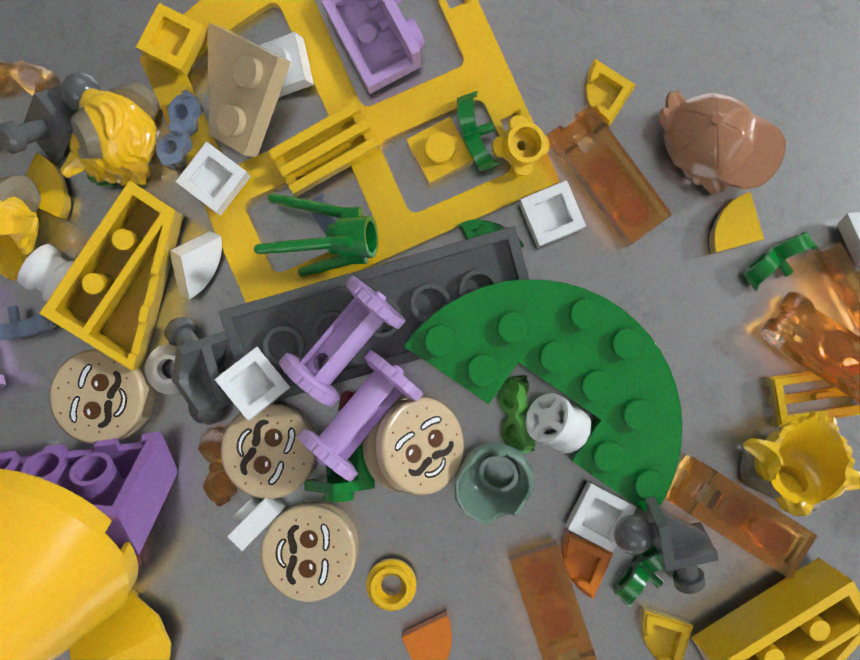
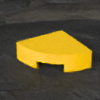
M594 59L585 78L584 97L593 119L603 129L607 130L634 90L636 84L597 59Z
M35 153L25 176L29 177L38 188L41 196L38 208L67 221L71 210V196L68 195L67 185L63 175L60 173V168L48 158Z
M751 192L733 199L719 213L709 235L711 254L764 240Z
M640 606V634L650 653L656 660H683L693 625L686 619Z

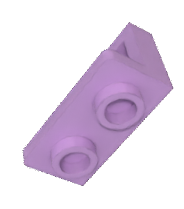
M322 0L323 8L369 94L422 67L420 48L425 46V40L416 21L412 17L407 20L404 19L397 6L402 0Z

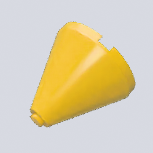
M0 469V660H55L115 614L125 604L137 580V557L130 542H125L120 550L105 533L112 520L94 505L50 481L7 469Z

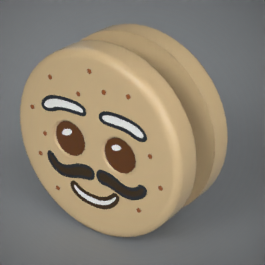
M97 349L80 352L66 360L57 370L49 392L50 409L59 427L70 437L89 444H95V441L114 438L121 440L135 434L149 420L156 401V390L151 387L146 379L145 365L131 371Z
M421 397L417 402L408 398H399L363 440V457L371 476L384 488L393 492L413 495L432 494L448 485L461 465L464 451L462 430L456 416L443 403Z
M273 402L249 422L242 413H239L228 425L221 443L222 465L231 482L244 493L262 499L283 497L298 489L312 475L318 464L317 457L297 438L304 428L319 435L310 417L301 409L284 402Z
M305 500L286 508L270 524L261 545V563L271 585L284 596L303 602L323 600L338 592L349 580L359 554V538L350 517L338 506L322 500Z

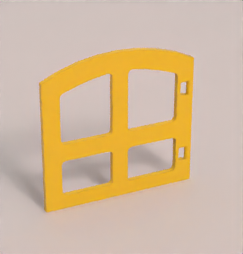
M200 0L183 14L203 24L207 30L209 23H212L235 33L269 9L277 8L281 10L291 33L296 32L304 38L313 82L328 116L356 101L363 117L367 120L374 136L377 137L381 145L380 150L351 166L378 230L377 253L373 258H368L367 264H350L322 273L301 277L298 274L299 268L336 257L338 254L326 252L286 271L276 272L267 254H256L254 252V246L262 244L248 212L250 203L288 186L268 151L237 164L248 172L251 177L221 216L202 202L215 233L221 236L223 252L246 303L372 267L458 229L459 223L481 219L519 202L522 198L560 183L552 162L546 153L533 163V171L527 176H517L510 164V170L506 174L419 212L410 211L403 200L383 155V145L388 141L457 112L458 97L478 90V96L474 98L475 104L484 107L490 122H493L497 137L503 136L505 133L501 122L510 119L513 115L525 116L529 122L533 123L478 0H463L465 4H460L451 9L446 0H436L463 60L460 67L371 106H365L359 101L315 0ZM207 38L187 76L144 55L139 58L168 125L170 119L167 107L184 90L193 94L201 105L190 80V73L208 56ZM203 110L202 115L198 118V130L190 137L192 149L186 156V167L206 141L222 153L217 140L209 135V121ZM354 120L286 158V162L288 163L355 124ZM361 135L294 173L296 180L365 142V139ZM524 143L517 144V148L524 150Z

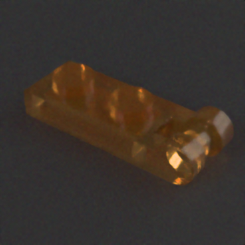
M587 105L574 115L575 120L565 128L559 125L547 134V138L552 149L559 157L564 159L628 247L673 214L597 111L590 105ZM587 136L596 146L584 154L577 142Z
M797 292L787 293L779 304L781 312L777 318L769 319L760 332L762 338L860 404V337L817 310L813 302L806 296ZM797 324L809 331L805 339L796 334L794 328Z
M691 456L683 468L687 471L678 488L671 487L665 499L791 579L818 535L707 464ZM705 483L716 490L707 506L695 500Z
M556 540L508 556L542 659L559 660L557 654L576 648L578 657L571 660H597Z

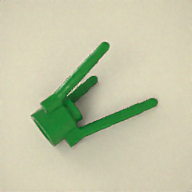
M274 193L268 195L267 199L270 203L338 219L336 223H330L327 226L326 237L256 244L254 246L256 254H278L328 249L331 254H338L336 257L299 268L298 274L301 277L322 273L350 264H367L368 258H373L376 255L378 249L377 225L372 216H363L361 206L340 207Z

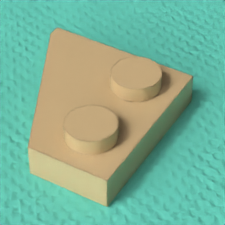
M209 23L207 30L209 135L244 156L257 157L291 61L224 27Z

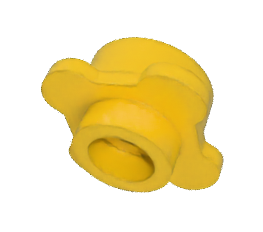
M516 115L509 120V128L503 136L493 140L491 148L496 157L504 158L512 165L513 172L517 176H527L533 171V163L549 151L550 142L537 125L529 122L525 116ZM519 141L524 143V150L517 148Z

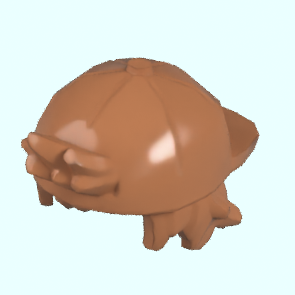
M677 90L668 93L665 107L660 110L659 123L664 129L665 146L672 158V162L675 166L682 169L687 179L695 185L701 184L711 195H716L719 192L722 193L731 186L744 190L761 187L774 176L781 166L786 150V140L781 130L765 119L753 114L750 108L741 100L719 93L702 94L686 100L681 92Z

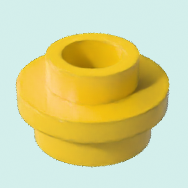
M394 558L384 559L376 563L370 570L366 580L368 597L374 605L386 611H396L406 607L412 601L417 587L416 576L412 568L404 561ZM393 575L399 578L401 586L395 591H389L384 588L382 580L386 576Z

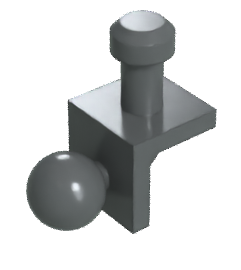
M76 72L68 75L59 87L35 92L24 123L18 124L15 121H9L0 124V146L7 152L16 154L25 151L27 144L37 142L53 163L60 161L73 133L70 118L79 110L81 95L83 91L90 88L101 90L98 82L89 74Z
M178 317L171 320L164 330V336L173 346L178 345L172 381L188 403L189 414L193 420L202 425H212L220 421L226 413L227 406L233 404L214 380L227 370L224 366L229 338L225 332L198 339L195 335L197 328L192 320L188 317Z
M655 496L645 498L648 521L639 515H627L617 522L614 528V539L622 551L632 555L642 554L653 543L665 571L675 570L672 576L674 587L678 591L685 594H695L705 587L704 572L697 565L719 560L717 550L701 522L689 524L660 508Z

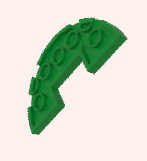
M544 279L500 281L484 285L455 300L447 302L419 325L404 343L405 348L487 404H490L516 365L520 363L596 416L591 424L590 435L586 443L579 450L570 453L568 456L573 463L646 513L645 498L655 496L659 506L663 503L675 476L682 445L683 425L678 390L671 369L650 334L636 319L615 303L585 288L564 282Z

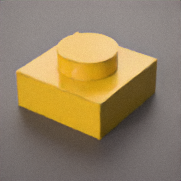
M158 3L136 48L142 55L187 76L207 38V29L203 24Z
M451 117L406 139L407 146L429 187L473 164V158Z

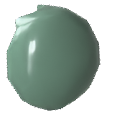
M500 442L486 443L469 451L461 462L455 476L456 502L464 515L483 525H491L494 520L502 516H517L534 491L533 468L523 452Z

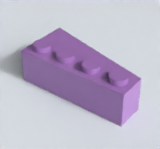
M161 432L142 434L141 442L120 444L118 439L114 438L95 441L94 448L68 451L65 444L46 446L43 451L26 457H20L17 451L0 453V469L22 472L50 481L94 505L112 520L105 533L120 550L125 542H130L136 555L140 554L178 473V469Z

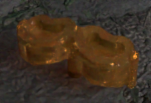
M221 426L208 428L207 432L202 435L198 450L205 460L210 463L208 467L210 472L206 476L203 485L205 493L211 501L216 503V506H222L230 502L231 498L236 495L237 487L227 476L221 460V443L226 430L222 429Z

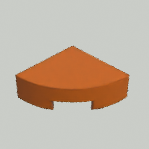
M565 529L561 540V557L564 568L577 588L588 597L594 599L614 553Z
M447 611L402 632L401 638L412 660L448 659L452 645V629Z

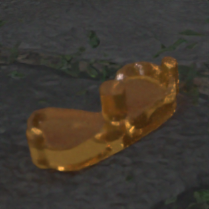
M22 60L15 63L0 62V91L13 78L29 94L34 95L35 92L47 90L49 80L54 77L53 71H47L38 64H26Z

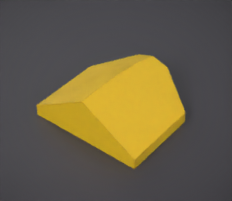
M132 588L125 604L115 614L71 646L69 653L70 660H170L172 643L159 614L143 602Z

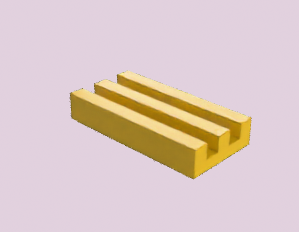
M356 101L268 150L288 184L290 191L294 197H297L380 150L381 145L377 137L374 136L367 120L363 117ZM354 120L355 124L288 163L286 162V158ZM361 135L365 139V142L296 180L294 173Z
M860 363L764 377L765 387L770 388L771 396H767L768 406L773 407L774 415L770 416L772 426H784L791 421H797L801 416H809L812 411L817 413L827 411L828 417L834 416V418L860 415V403L787 413L786 404L860 394ZM858 375L859 383L784 394V385Z

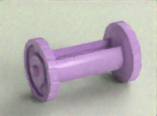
M353 275L345 285L354 296V299L304 358L301 359L291 353H286L279 361L282 370L293 382L311 397L329 407H333L340 399V395L332 385V382L381 324L385 322L399 329L406 321L386 302V296L380 291H373ZM327 356H328V357H329V360L325 363V365H324L321 369H319V366L321 365V363H322V362L327 358Z
M369 350L363 358L374 371L320 436L305 428L297 436L299 441L317 457V461L324 467H330L350 482L358 472L348 458L397 399L403 394L408 399L417 402L423 395L403 375V369L398 365H390L372 350Z

